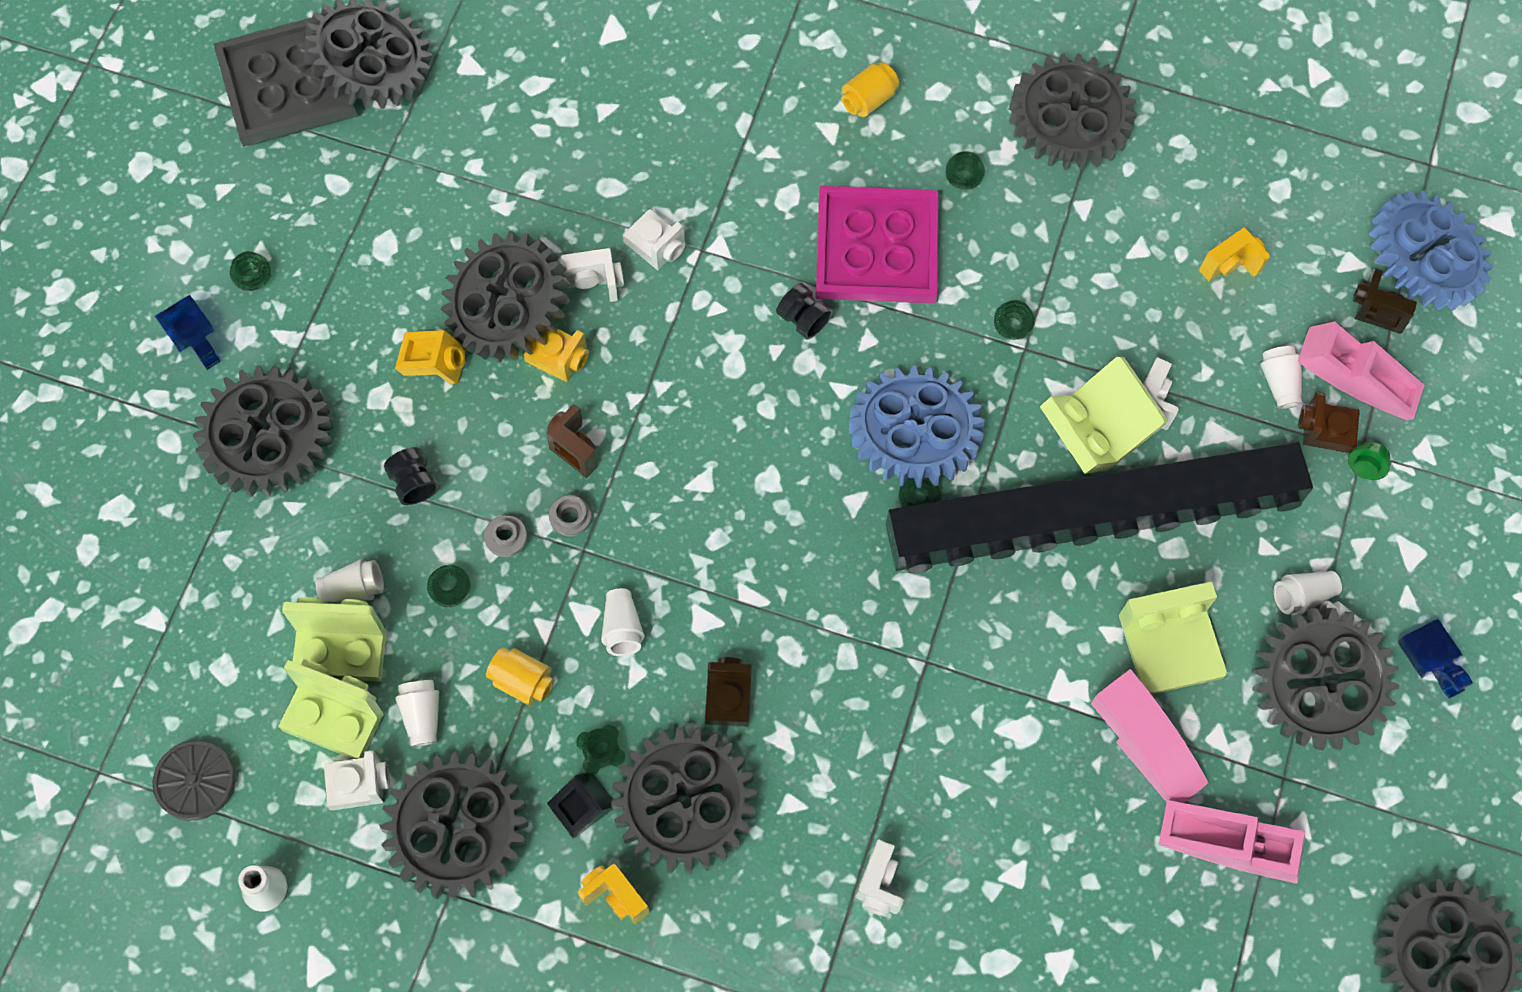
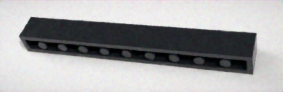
M1300 442L889 509L886 529L895 570L907 569L908 573H921L931 569L932 565L949 562L950 566H962L973 562L974 558L990 556L991 559H1004L1014 555L1019 550L1032 549L1033 552L1040 553L1052 550L1057 544L1073 542L1076 546L1093 543L1098 540V537L1114 535L1116 539H1124L1138 534L1139 530L1155 528L1156 532L1170 531L1179 527L1180 523L1195 521L1197 525H1207L1220 520L1222 516L1236 514L1237 518H1248L1259 514L1264 509L1277 508L1279 512L1290 511L1302 505V502L1312 491L1313 485Z

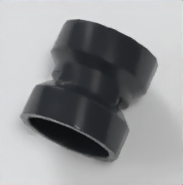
M799 283L791 288L781 299L776 308V313L786 322L792 321L796 325V331L808 340L823 329L831 318L833 309L823 301H816L813 298V292L803 283Z
M418 447L403 449L393 454L385 461L383 466L389 479L397 484L395 492L402 505H414L423 502L433 496L439 489L434 474L427 471L426 465L428 462L422 449Z

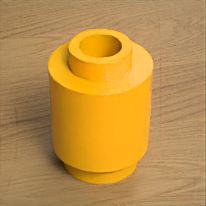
M880 62L877 65L871 64L842 86V103L852 115L857 114L860 117H866L894 96L895 90L899 87V79L888 64Z
M501 647L492 658L486 672V678L493 681V687L528 706H532L537 700L543 702L549 695L555 681L550 677L551 667L516 648L508 650L505 647Z

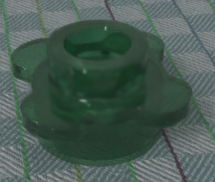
M605 725L603 728L594 729L589 733L582 732L577 737L576 745L583 751L585 758L583 768L587 773L597 774L601 768L610 765L619 767L624 763L625 752L619 749L617 742L619 732L616 727ZM604 746L605 751L598 753L597 747Z

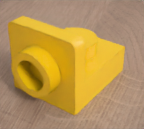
M1243 227L1208 252L1199 272L1210 282L1221 273L1225 277L1230 275L1242 265L1253 277H1256L1264 269L1270 259V255L1263 242L1259 238L1252 236Z
M559 329L557 333L546 330L543 335L547 344L542 345L537 340L532 342L533 354L530 355L525 351L523 354L524 360L568 382L573 372L581 371L588 359L589 350H587L585 334L576 330L574 335L571 336Z
M445 330L405 332L395 369L404 376L438 375L449 384H458L462 368L465 364L466 349Z
M614 863L607 869L601 865L582 879L581 884L584 887L578 891V895L586 906L606 890H609L611 894L605 900L620 920L628 915L636 925L649 914L646 903Z

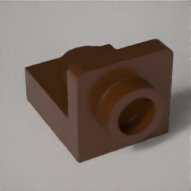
M1316 393L1308 405H1303L1300 411L1298 428L1304 430L1303 445L1350 453L1357 446L1360 410L1325 404L1326 394Z
M573 404L565 413L563 411L557 413L550 421L546 432L548 445L552 452L587 478L598 467L596 447L585 434L578 431L583 424L581 409Z

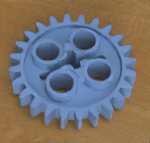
M1407 191L1403 196L1398 193L1391 200H1388L1371 220L1375 227L1369 231V235L1377 240L1370 245V248L1381 252V255L1375 262L1387 265L1388 269L1383 275L1385 277L1395 276L1397 279L1395 283L1396 289H1400L1403 286L1408 288V298L1410 300L1419 295L1424 307L1433 301L1437 310L1443 309L1446 305L1451 310H1455L1459 305L1464 307L1486 289L1484 285L1491 280L1487 272L1493 268V265L1485 261L1491 255V252L1480 247L1486 240L1485 237L1474 235L1473 231L1477 228V225H1467L1464 222L1465 212L1456 215L1453 212L1452 202H1449L1445 207L1442 206L1439 195H1435L1429 201L1424 191H1421L1417 196L1412 191ZM1445 239H1450V241L1446 243L1444 246L1440 245L1431 250L1439 242ZM1431 250L1423 258L1415 262L1411 261L1418 254L1422 255L1427 251Z
M912 366L910 375L905 376L897 367L892 379L884 373H880L878 385L870 381L866 382L865 393L858 392L856 394V405H851L848 430L852 434L851 446L852 448H859V461L870 459V472L876 471L881 467L884 469L883 480L885 481L894 474L899 475L900 486H904L908 478H914L917 488H921L923 478H929L934 486H938L941 474L952 481L954 480L956 468L963 472L967 471L969 460H976L978 447L982 445L984 434L982 432L985 421L983 418H980L981 405L972 404L974 393L966 392L961 394L963 382L958 381L949 385L947 383L948 373L946 372L938 379L933 378V369L930 367L924 375H919L917 368Z

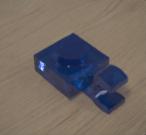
M191 295L155 315L158 323L179 352L191 346L206 370L221 362L205 337L215 330Z
M1439 619L1406 634L1397 642L1421 679L1433 673L1442 691L1449 699L1465 691L1464 688L1473 684L1468 673L1461 666L1454 663L1463 654Z

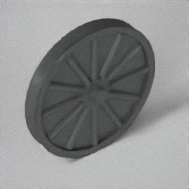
M203 740L186 741L171 748L158 762L153 774V793L162 809L173 817L186 821L205 819L218 812L231 797L235 786V769L229 756L217 745Z

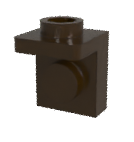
M1375 268L1368 281L1361 279L1357 286L1353 302L1359 305L1354 319L1402 334L1414 315L1417 302L1407 299L1396 292L1379 290L1378 286L1383 270Z
M722 657L717 659V662H708L705 724L749 727L751 664H743L742 659L735 657Z

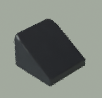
M591 772L575 775L547 805L571 837L576 838L612 810L611 801L613 799Z

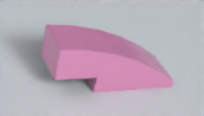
M1335 321L1309 327L1298 362L1332 386L1368 405L1405 420L1414 419L1425 387L1420 380L1375 341L1361 344Z
M1131 669L1096 695L1091 705L1119 737L1116 743L1166 802L1171 800L1185 803L1208 784L1205 775L1183 738Z
M1167 800L1159 845L1222 866L1298 884L1305 844V831L1260 823L1258 817Z

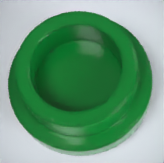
M1366 441L1351 450L1348 456V464L1359 477L1369 480H1380L1386 477L1390 471V453L1383 445L1373 441Z

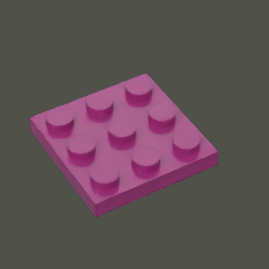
M819 186L815 299L936 304L938 190Z

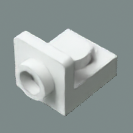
M649 209L623 234V242L655 269L659 270L667 262H674L682 254L685 248L684 226L679 222L670 226Z
M610 248L562 255L563 266L567 270L565 278L570 282V286L567 288L588 289L599 283L607 282L610 302L618 301L616 287L624 286L620 262L612 263Z
M1157 357L1143 385L1167 418L1168 422L1162 429L1168 430L1179 408L1164 401L1173 382L1166 379L1172 364Z
M374 750L365 751L364 758L324 763L327 808L330 811L384 803L383 789H389L390 787L387 762H381Z
M877 840L855 898L864 901L862 907L867 911L887 917L889 912L898 914L904 899L879 889L880 885L889 887L898 862L890 859L895 846Z

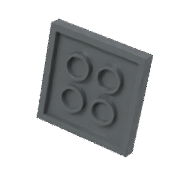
M312 17L213 43L243 147L357 116L354 104L350 105L348 102L349 95L343 93L340 97L335 98L333 97L335 92L334 86L322 89L320 86L323 76L312 77L310 75L312 65L305 64L304 62L306 52L302 50L307 23L311 24Z

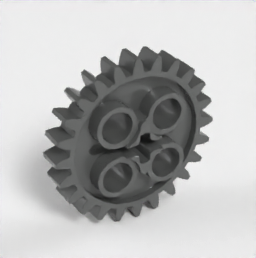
M335 0L333 8L326 4L322 5L321 14L314 12L311 24L307 23L302 50L306 52L305 64L312 65L310 75L312 77L323 76L320 86L322 89L334 86L335 92L333 97L338 98L345 93L349 95L348 102L350 105H353L357 98L362 99L366 109H369L371 101H377L381 109H385L388 99L396 106L400 105L402 96L411 100L414 91H420L424 80L427 79L432 54L427 52L429 41L421 39L423 29H411L413 18H399V7L391 12L387 11L386 1L384 0L379 3L378 7L372 6L371 0H365L364 4H359L357 0H349L348 5H345L341 0Z
M1061 53L1059 63H1055L1053 59L1047 56L1043 67L1033 63L1030 74L1023 72L1020 83L1015 84L1009 105V110L1012 111L1009 123L1016 125L1015 137L1025 136L1022 145L1023 149L1036 147L1035 159L1042 157L1044 154L1049 156L1048 166H1052L1059 159L1062 160L1064 170H1068L1071 161H1076L1080 170H1084L1087 160H1090L1095 167H1099L1103 156L1111 161L1115 151H1122L1126 140L1130 139L1137 113L1133 111L1136 99L1128 98L1131 90L1130 85L1119 86L1122 79L1121 73L1111 77L1108 75L1111 65L1107 64L1101 69L1096 68L1095 57L1088 64L1082 63V57L1079 53H1077L1074 62H1069L1065 53ZM1047 124H1053V125H1055V126H1057V127H1051V126H1048ZM1086 129H1091V130H1094L1095 132H1090V131H1087Z
M509 231L504 241L497 233H494L492 245H487L480 239L478 240L479 251L477 253L468 248L465 249V254L468 258L466 263L454 262L459 273L458 275L446 276V279L453 284V288L442 291V295L451 302L442 306L441 310L449 316L444 323L454 331L451 336L460 342L462 347L470 353H476L484 360L491 356L498 362H502L506 353L515 361L518 360L520 348L530 355L533 354L532 342L535 340L542 345H546L547 342L543 335L546 330L557 333L558 329L552 321L554 318H565L566 316L558 306L559 304L570 302V298L561 291L569 287L570 282L562 276L567 270L557 261L559 256L551 248L548 249V246L540 239L535 241L527 233H524L519 238L513 231ZM500 268L498 274L492 278L493 273ZM535 278L532 285L526 288L527 283L531 279ZM485 305L482 312L477 315L479 308ZM517 315H520L517 322L511 325L512 320Z
M257 366L254 377L249 378L242 369L239 370V382L234 383L231 379L224 378L227 388L224 392L212 388L210 391L215 401L214 403L201 402L200 405L207 416L195 417L194 421L202 430L193 433V438L200 445L195 450L200 459L205 460L203 466L209 474L214 473V478L220 485L228 481V486L234 493L238 492L244 485V489L249 497H253L257 488L262 487L266 496L271 497L274 485H279L282 491L286 493L288 492V480L293 479L302 485L304 481L300 473L303 470L314 474L317 472L312 463L313 459L326 460L327 456L320 446L332 444L329 433L325 432L333 429L330 417H326L331 412L327 403L321 402L323 397L319 389H312L308 378L305 377L298 381L294 370H290L282 378L278 366H274L268 376L264 374L261 366ZM257 401L262 402L259 408L251 411L247 410L250 404ZM291 416H300L296 423L284 425V422ZM243 436L239 444L227 446L234 437ZM281 451L280 455L273 461H264L269 453Z
M1309 608L1307 621L1300 613L1291 614L1293 627L1278 622L1276 627L1281 636L1279 638L1268 635L1264 636V640L1271 647L1270 651H1256L1255 655L1265 661L1264 667L1252 669V673L1263 677V683L1253 686L1252 690L1266 694V698L1257 705L1258 708L1262 710L1273 709L1267 722L1271 725L1284 722L1280 735L1289 738L1297 731L1296 744L1304 747L1312 737L1313 747L1318 750L1324 749L1327 739L1331 747L1337 750H1342L1343 737L1351 744L1358 745L1359 736L1357 731L1359 730L1373 736L1375 732L1370 721L1374 719L1386 722L1387 718L1380 711L1381 706H1395L1396 704L1386 696L1387 690L1399 689V684L1388 681L1387 676L1399 670L1398 666L1385 664L1384 661L1394 652L1393 649L1377 647L1384 635L1379 632L1367 635L1371 623L1368 620H1361L1353 626V612L1345 611L1338 621L1336 608H1327L1323 619L1318 608ZM1346 642L1350 646L1351 657L1348 662L1340 665L1336 661L1335 650L1340 643ZM1302 648L1307 653L1308 664L1302 671L1296 672L1291 665V657L1296 650ZM1357 669L1363 671L1361 677L1328 680L1325 682V686L1315 683L1299 685L1293 688H1288L1287 686L1289 680L1318 678L1324 676L1325 671L1335 674L1352 672ZM1354 685L1358 691L1357 703L1353 707L1346 708L1342 701L1343 692L1347 687ZM1311 692L1315 698V707L1311 713L1303 715L1298 707L1299 700L1305 693Z
M677 727L676 737L672 740H669L667 734L661 730L659 731L660 744L655 746L650 740L644 738L645 753L643 755L633 750L629 751L630 759L634 764L633 767L620 765L618 768L619 773L626 779V782H613V790L623 795V797L611 801L612 809L625 811V813L614 819L615 825L618 828L630 827L622 836L623 842L628 844L638 840L634 850L635 856L639 858L647 851L651 852L650 866L653 868L663 858L667 860L668 873H673L677 862H683L687 874H691L693 861L698 860L706 871L710 870V856L715 855L724 863L726 861L724 850L726 845L736 850L740 849V842L735 836L736 832L745 835L750 833V826L742 818H753L756 815V809L745 804V802L757 798V790L744 788V786L753 781V773H739V770L745 764L744 756L731 760L729 757L733 751V744L728 743L721 749L717 748L718 734L716 733L712 734L707 742L701 741V731L697 727L691 738H685L682 727ZM694 763H703L711 770L709 776L701 781L690 779L686 771ZM654 777L663 778L668 783V788L664 793L654 796L645 792L644 785L649 779ZM712 786H722V790L717 793L709 792L702 795L700 794L709 790ZM685 791L688 797H692L689 808H683V805L677 802L678 793ZM716 804L724 809L725 816L717 823H709L702 819L700 813L705 806ZM669 805L659 810L656 814L648 815L646 813L648 808ZM671 818L678 820L683 826L679 835L674 838H666L659 834L658 827L662 821Z
M456 751L452 752L449 764H443L437 754L433 756V768L429 770L422 763H416L419 776L414 779L403 773L401 777L407 785L405 790L391 788L389 791L398 801L397 804L386 805L382 808L385 814L393 818L390 822L380 824V829L383 833L393 836L382 843V848L385 851H397L389 859V864L392 868L405 865L399 875L404 882L417 876L414 889L419 893L431 884V895L434 899H439L444 888H448L450 897L453 901H457L460 889L464 887L474 898L477 896L476 884L483 882L487 888L492 890L494 885L491 875L496 872L500 876L507 878L509 874L503 863L506 860L519 863L520 858L512 848L513 846H523L527 843L524 836L516 833L517 830L529 826L527 818L516 816V814L527 808L525 801L519 799L511 800L520 791L518 785L513 783L504 786L509 777L505 769L492 775L494 763L490 759L485 761L479 768L475 753H471L468 756L465 764L461 763ZM467 787L468 793L459 810V818L463 822L464 827L455 828L450 847L451 855L449 862L441 864V859L451 839V834L446 828V824L456 821L460 791L462 788ZM447 790L450 792V799L446 805L441 808L429 807V798L435 791ZM489 799L494 802V808L488 816L476 818L471 815L474 804L479 800ZM423 834H437V844L431 851L420 853L416 850V843ZM476 842L482 845V852L475 861H460V851L466 844Z
M1436 879L1430 883L1429 889L1423 883L1412 887L1413 895L1407 891L1399 894L1396 897L1400 906L1391 904L1384 909L1392 920H1382L1377 923V927L1387 934V937L1373 941V945L1385 950L1386 956L1375 960V965L1388 967L1390 972L1380 980L1381 984L1395 983L1397 986L1395 992H1452L1450 981L1452 977H1455L1463 984L1465 992H1511L1510 990L1518 991L1522 989V980L1516 977V973L1522 972V961L1517 960V954L1522 953V944H1516L1512 939L1521 931V928L1518 926L1507 928L1504 922L1511 913L1509 910L1499 913L1492 910L1496 901L1495 896L1492 895L1482 901L1478 900V886H1472L1463 893L1460 880L1450 882L1447 888H1445L1442 880ZM1438 912L1445 914L1449 918L1451 923L1450 933L1443 931L1437 923ZM1468 923H1471L1474 927L1472 933L1460 943L1451 955L1455 963L1443 967L1438 973L1439 975L1433 984V988L1429 987V978L1441 968L1450 956V951L1447 948L1461 941L1467 930ZM1477 942L1482 943L1488 949V964L1481 961L1477 956L1475 949ZM1413 947L1420 949L1425 954V969L1418 967L1413 962L1411 957Z

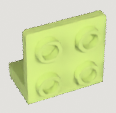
M1124 357L1113 359L1071 396H1052L1040 406L1085 474L1109 471L1168 422L1159 406Z
M1212 581L1129 599L1120 612L1119 619L1137 677L1151 695L1223 679L1227 675V670L1207 612L1217 599Z
M300 597L297 599V602H283L282 612L296 630L292 662L301 665L304 659L313 661L328 670L326 675L338 680H342L344 675L360 681L381 682L387 631L372 606L358 599H344L341 601V604H324V601L313 597Z
M304 659L301 665L287 660L283 669L298 688L278 727L283 732L351 759L364 758V752L368 750L384 716L376 703L377 698L367 691L369 686L347 675H344L342 681L326 675L328 670L325 667L310 660Z

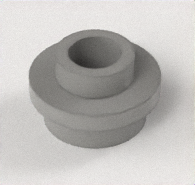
M574 495L563 496L552 504L549 510V521L552 528L558 534L567 537L577 536L589 527L591 510L587 502L581 497ZM569 512H574L578 515L577 520L571 523L565 522L563 517Z
M503 515L489 522L484 532V541L489 551L494 555L511 557L524 548L527 541V532L524 524L518 518ZM508 529L513 532L512 536L507 540L498 538V534L502 530Z

